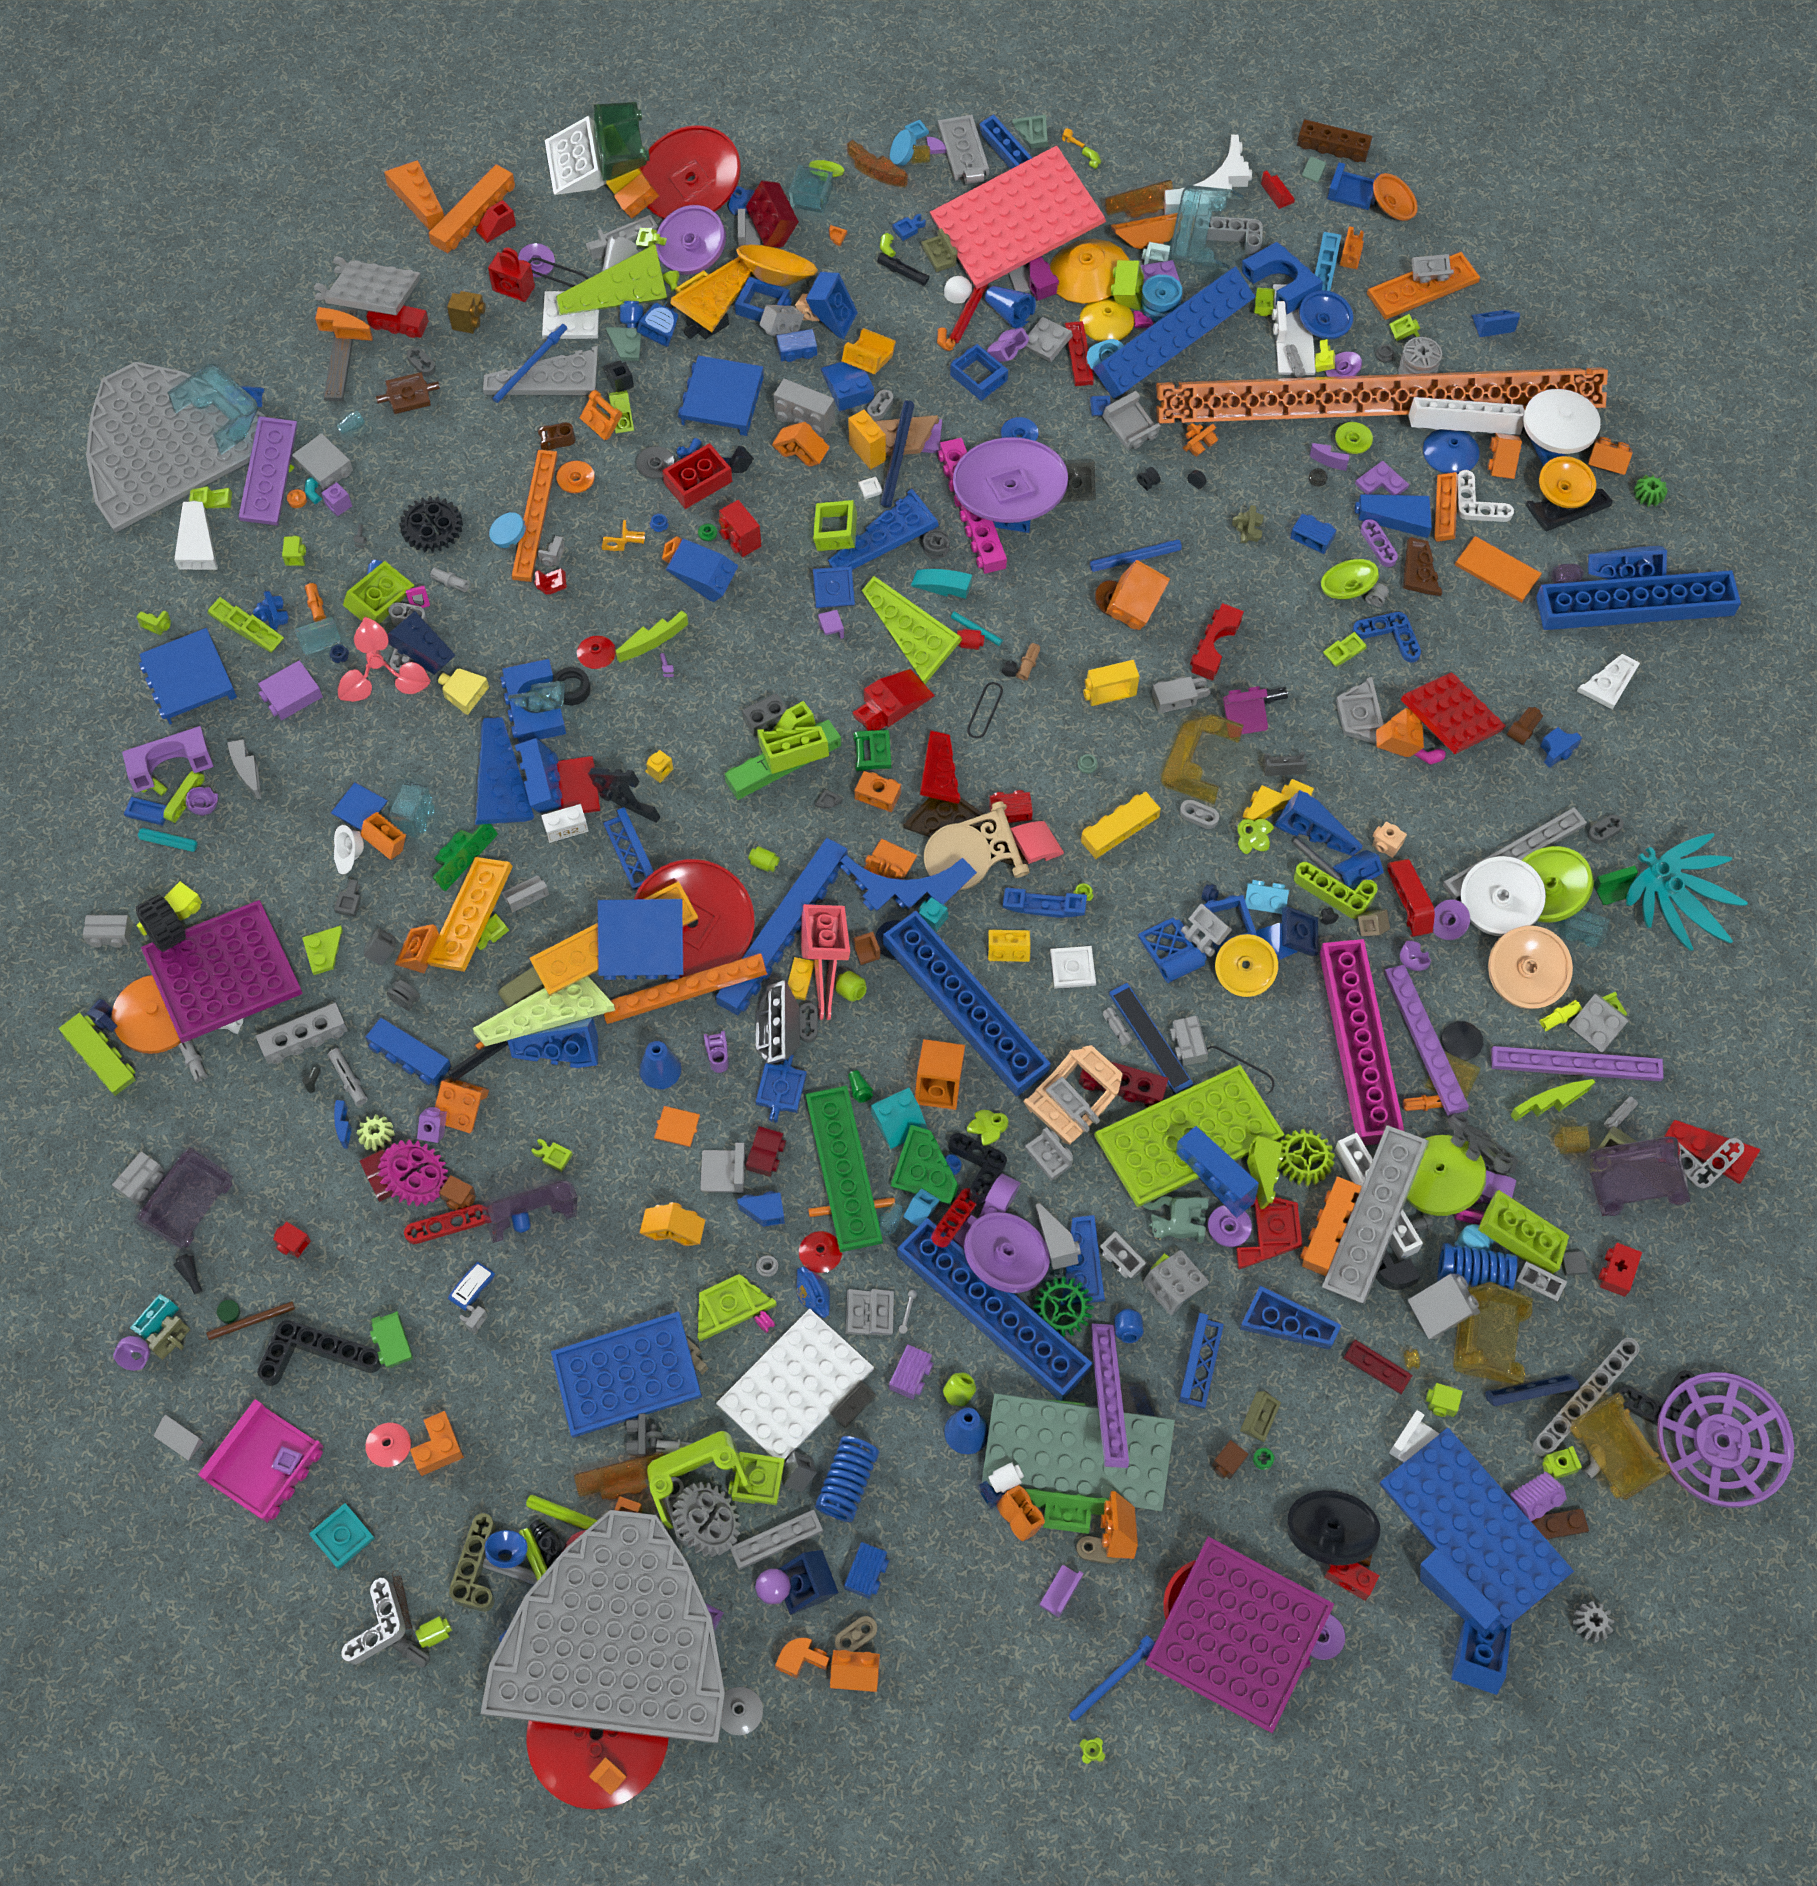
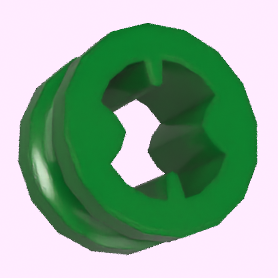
M1268 1448L1258 1449L1253 1456L1254 1465L1261 1470L1269 1469L1274 1462L1272 1451ZM1262 1453L1266 1454L1265 1457L1268 1456L1270 1459L1267 1460L1266 1464H1261L1262 1461H1258Z

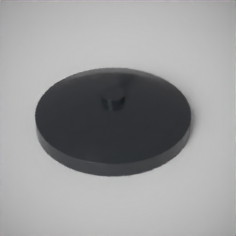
M1331 1490L1311 1492L1296 1500L1289 1510L1287 1519L1289 1538L1299 1551L1316 1561L1330 1565L1358 1563L1368 1558L1375 1551L1379 1543L1381 1530L1376 1514L1366 1503L1347 1493Z

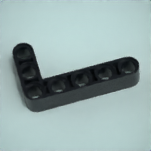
M284 1320L278 1324L259 1364L257 1373L264 1384L268 1386L276 1385L281 1380L295 1348L368 1373L378 1371L381 1363L377 1351L373 1348L291 1320ZM288 1329H294L290 1336H284ZM308 1336H314L312 1342L304 1343ZM334 1343V1347L331 1350H324L327 1344ZM284 1349V1353L281 1356L274 1357L276 1351ZM349 1350H355L353 1356L349 1358L345 1357V1354ZM375 1357V1361L372 1364H365L368 1358ZM269 1370H275L271 1377H265Z

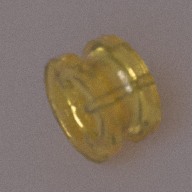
M1413 1349L1412 1352L1405 1350L1404 1360L1406 1369L1411 1370L1412 1367L1419 1369L1420 1358L1417 1349Z

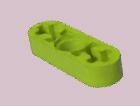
M193 770L188 774L166 806L163 813L164 819L173 823L177 822L187 807V793L192 788L200 787L205 779L203 774L199 772L194 773Z

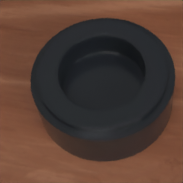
M1193 470L1187 477L1188 482L1198 490L1207 483L1205 475L1199 470Z

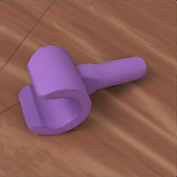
M661 653L660 658L663 672H674V666L667 665L665 654ZM663 674V676L674 677V674Z

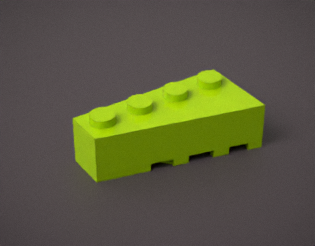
M79 1012L59 1027V1030L67 1042L83 1057L86 1064L96 1072L99 1079L116 1096L136 1081L133 1076L136 1072L128 1063L124 1065L120 1061L122 1056L115 1047L112 1049L106 1044L108 1039L101 1031L97 1033L92 1028L95 1024L88 1015L83 1017Z

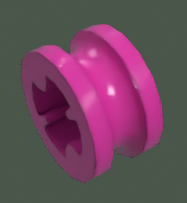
M764 1311L760 1312L759 1317H754L755 1322L765 1333L769 1331V1327L775 1326L773 1320Z

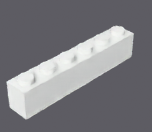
M1414 397L1408 417L1411 427L1520 435L1524 425L1523 416L1525 410L1523 405Z
M1355 1133L1339 1140L1334 1151L1352 1182L1363 1186L1373 1159L1359 1135ZM1403 1209L1389 1241L1399 1261L1417 1253L1423 1244Z

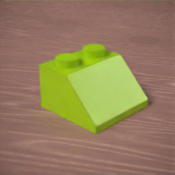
M1117 260V267L1113 269L1115 284L1111 286V295L1114 296L1116 303L1134 310H1140L1145 278L1140 262Z

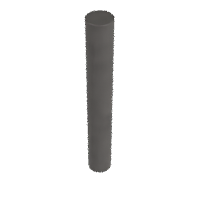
M1298 837L1293 841V844L1326 874L1338 881L1343 878Z

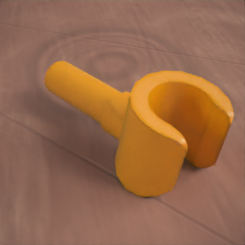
M1067 128L1064 130L1062 136L1064 142L1067 137L1068 143L1072 142L1082 148L1085 146V144L1072 137L1073 131Z

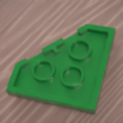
M911 1125L891 1187L915 1195L923 1189L938 1198L939 1202L952 1205L959 1184L933 1132Z

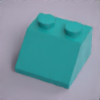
M910 1088L871 1105V1115L890 1150L905 1143L911 1125L928 1130L920 1106Z

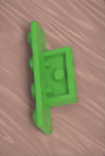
M1025 1489L1033 1505L1045 1508L1043 1528L1089 1534L1091 1514H1105V1500H1109L1107 1498L1063 1494L1062 1492Z

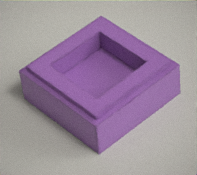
M282 1446L272 1468L291 1476L304 1456Z

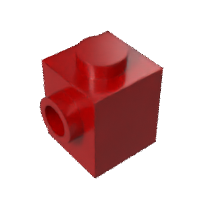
M287 1221L276 1230L273 1238L277 1245L276 1249L284 1255L290 1253L296 1258H299L311 1242L306 1233Z

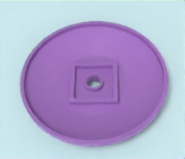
M999 438L977 445L959 460L953 474L954 492L960 503L967 510L981 518L1004 523L1023 522L1046 514L1062 500L1068 486V473L1061 457L1046 445L1025 438Z

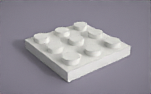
M545 291L543 339H547V336L551 332H555L561 324H565L568 329L561 335L560 339L598 338L599 310L559 316L556 296L564 291Z

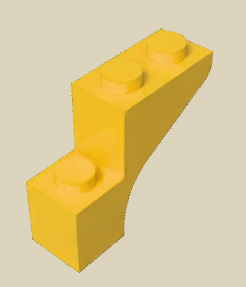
M1291 779L1289 785H1284L1281 793L1261 785L1258 792L1254 791L1250 801L1252 805L1251 807H1246L1242 818L1253 821L1266 819L1275 812L1284 809L1289 800L1299 790L1312 796L1314 788L1294 779Z

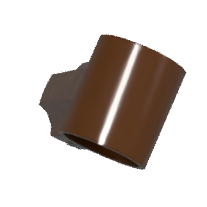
M1528 707L1519 721L1513 723L1507 736L1524 746L1526 740L1530 739L1533 730L1543 718L1541 711L1536 707Z

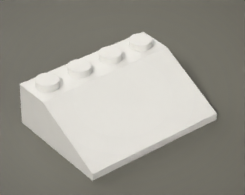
M589 116L545 140L554 195L594 190L606 184L597 133L600 127Z

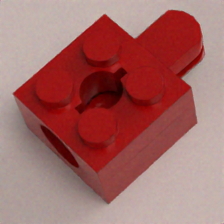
M508 247L504 248L502 253L498 252L488 267L492 290L526 302L535 288L531 264L525 260H519L517 252Z

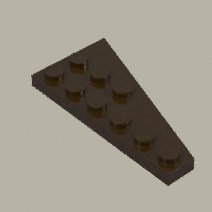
M929 797L906 821L904 829L931 837L944 826L958 824L984 814L961 797L959 804ZM985 820L971 825L981 832L982 824L985 822L992 823L994 826L993 831H990V827L985 829L988 834L994 833L997 827L996 823L992 820ZM998 842L994 845L995 851H1000L1001 849H998L997 846L1002 844L1005 847L1004 853H1010L1006 842ZM1017 846L1022 863L1028 865L1027 860ZM1013 859L1000 860V862L1015 866Z

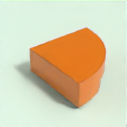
M830 225V239L836 245L841 246L847 235V230Z

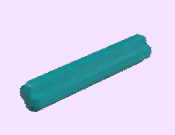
M141 828L138 832L140 840L191 852H194L198 846L196 840L146 828Z

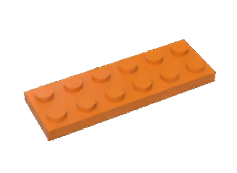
M1459 252L1449 256L1450 269H1453L1454 274L1446 281L1431 279L1430 282L1420 283V281H1414L1412 271L1369 288L1367 295L1386 320L1478 283L1480 276L1463 253Z

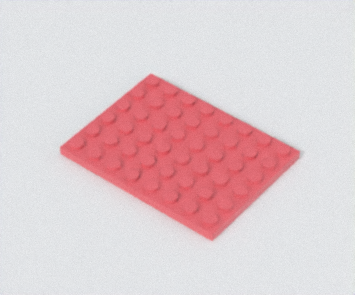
M1058 146L930 211L939 229L942 228L944 233L949 235L951 245L957 249V259L976 289L1106 222L1104 215Z

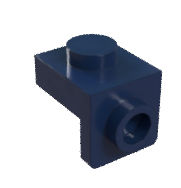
M99 999L86 1013L93 1020L95 1027L101 1031L105 1029L113 1032L117 1027L110 1019L113 1009L103 999Z

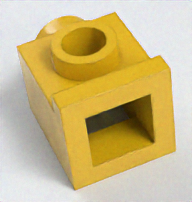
M659 750L647 760L645 772L661 783L673 770L672 758Z

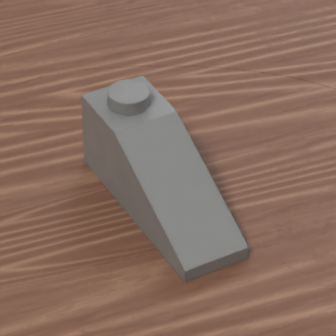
M1040 1203L1036 1204L1039 1224L1049 1251L1053 1270L1079 1264L1077 1255L1081 1254L1078 1241L1074 1242L1072 1234Z

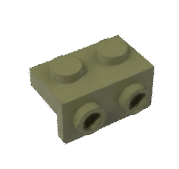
M942 228L938 229V236L922 241V248L936 272L956 266L958 255L957 249L950 243L949 235L945 234Z

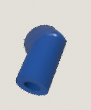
M694 438L689 448L684 446L678 447L676 451L678 457L683 459L699 450L702 442Z

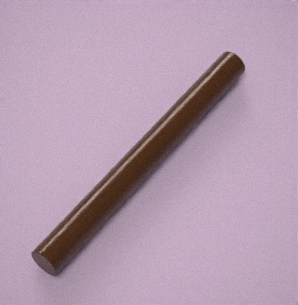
M291 1301L206 1332L208 1340L295 1310L294 1303Z

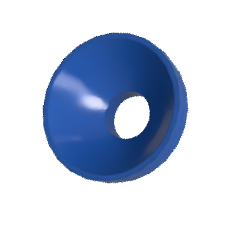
M501 1530L495 1532L488 1537L485 1543V1556L487 1560L499 1568L515 1567L525 1559L527 1554L525 1538L514 1531ZM507 1553L512 1558L508 1561H503L499 1558V1555Z

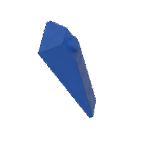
M1301 790L1289 800L1274 826L1286 833L1297 837L1299 834L1311 837V842H1325L1328 848L1354 856L1363 846L1317 799Z

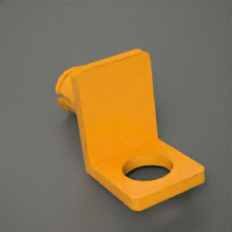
M623 520L622 538L603 537L602 550L624 551L627 542L644 544L645 532L628 531L626 529V520ZM615 542L617 543V545L609 546L607 545V543Z

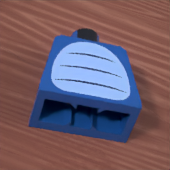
M665 302L664 306L655 303L640 319L637 332L668 347L678 319V314L674 312L675 306L671 302Z

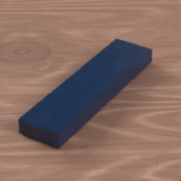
M1566 1374L1489 1390L1485 1392V1396L1491 1405L1499 1406L1579 1389V1381L1572 1375Z

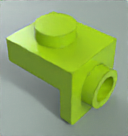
M1257 288L1254 313L1260 316L1272 315L1275 289Z

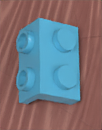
M1252 880V883H1247L1245 902L1248 909L1282 914V908L1287 906L1289 890L1285 889L1284 884L1273 883L1272 886L1264 885V881Z

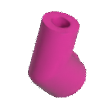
M1422 749L1414 755L1428 764H1434L1443 761L1446 753L1443 749H1436L1430 752Z

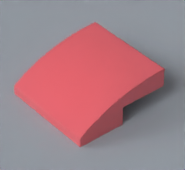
M1045 821L1030 822L1010 828L1013 838L1028 864L1043 858L1045 861L1064 854Z

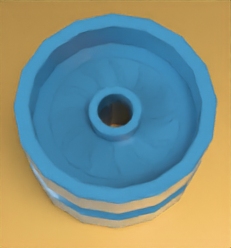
M1161 274L1147 279L1142 288L1141 310L1143 314L1151 318L1152 321L1157 322L1180 306L1182 300V286L1180 282L1172 276Z

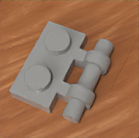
M1201 903L1188 919L1193 923L1192 927L1189 928L1186 925L1181 929V932L1185 934V938L1189 942L1195 943L1197 949L1202 953L1212 956L1215 950L1210 947L1211 943L1214 942L1220 945L1232 929ZM1200 931L1205 934L1203 939L1198 936Z

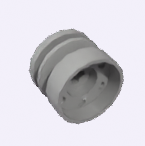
M1415 337L1409 340L1403 349L1398 368L1399 374L1437 373L1442 358L1441 347L1437 342L1426 337Z

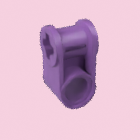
M721 1031V1034L709 1036L704 1034L706 1052L708 1053L711 1069L717 1073L726 1071L729 1066L725 1031ZM718 1058L723 1059L722 1062H714Z

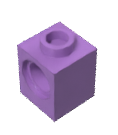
M337 482L322 492L325 505L336 516L352 507L349 494Z

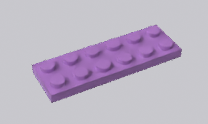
M258 417L239 513L240 521L278 526L297 431V421Z

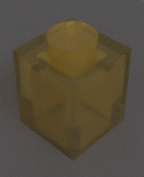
M1587 1126L1561 1127L1555 1135V1146L1559 1147L1560 1154L1587 1152L1590 1147Z

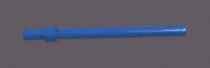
M561 324L555 332H551L543 345L493 397L496 403L501 401L552 345L558 343L561 335L568 329L565 324Z

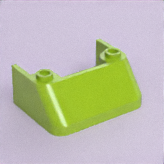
M724 1431L717 1432L660 1457L649 1464L647 1474L650 1491L662 1523L669 1529L674 1527L663 1498L668 1497L673 1491L671 1477H678L714 1461L716 1466L722 1470L736 1467L746 1490L750 1494L754 1492L735 1442L729 1433Z

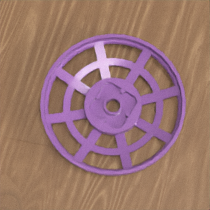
M1712 1372L1700 1374L1679 1385L1667 1397L1661 1408L1658 1418L1657 1437L1662 1458L1676 1481L1700 1500L1726 1508L1752 1506L1774 1494L1789 1475L1794 1459L1793 1433L1789 1421L1775 1399L1754 1382L1729 1373ZM1705 1382L1729 1383L1726 1396L1711 1395L1699 1398L1694 1385ZM1738 1387H1742L1757 1396L1769 1408V1411L1758 1417L1747 1405L1736 1400ZM1686 1390L1691 1404L1682 1412L1678 1422L1666 1418L1667 1411L1672 1402L1679 1394ZM1709 1403L1724 1404L1722 1414L1709 1416L1703 1405ZM1733 1407L1742 1411L1751 1421L1742 1425L1738 1420L1731 1417ZM1693 1410H1696L1702 1421L1696 1430L1684 1426L1687 1417ZM1774 1418L1778 1422L1783 1436L1784 1455L1770 1452L1769 1437L1764 1424ZM1663 1427L1675 1432L1676 1447L1681 1459L1674 1463H1671L1664 1446ZM1755 1429L1759 1432L1762 1450L1751 1447L1748 1433ZM1682 1435L1694 1439L1696 1451L1688 1456L1684 1451ZM1717 1437H1724L1727 1441V1447H1721L1717 1443ZM1748 1456L1760 1459L1756 1469L1750 1475L1747 1474L1741 1465ZM1702 1459L1712 1467L1710 1478L1700 1473L1692 1464ZM1768 1461L1782 1464L1776 1480L1767 1490L1762 1492L1754 1480L1762 1474ZM1687 1467L1696 1478L1708 1484L1709 1497L1692 1488L1681 1478L1678 1471ZM1733 1469L1740 1480L1721 1482V1470ZM1746 1486L1754 1495L1751 1499L1737 1502L1718 1500L1719 1488L1736 1489Z

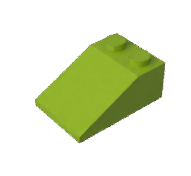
M384 561L346 592L343 606L361 621L364 617H368L380 624L389 615V607L393 603H400L407 595L406 590L413 589L414 584Z

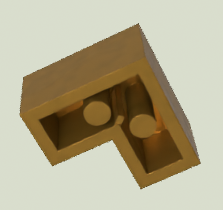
M461 291L460 294L452 293L447 306L452 330L474 334L475 328H479L480 315L484 314L486 304L483 302L481 294Z

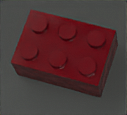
M761 180L747 203L746 209L764 246L781 248L784 247L799 221L780 183Z

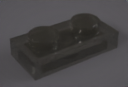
M859 1379L829 1410V1413L840 1425L846 1428L876 1397V1394Z

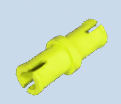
M1574 1000L1562 1008H1556L1554 1013L1540 1019L1539 1023L1545 1028V1031H1549V1029L1560 1023H1566L1570 1017L1580 1013L1582 1007L1577 1000Z

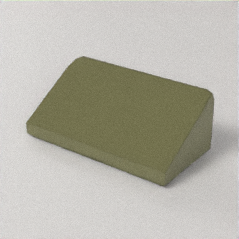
M1265 1391L1256 1392L1240 1432L1265 1442L1281 1402Z

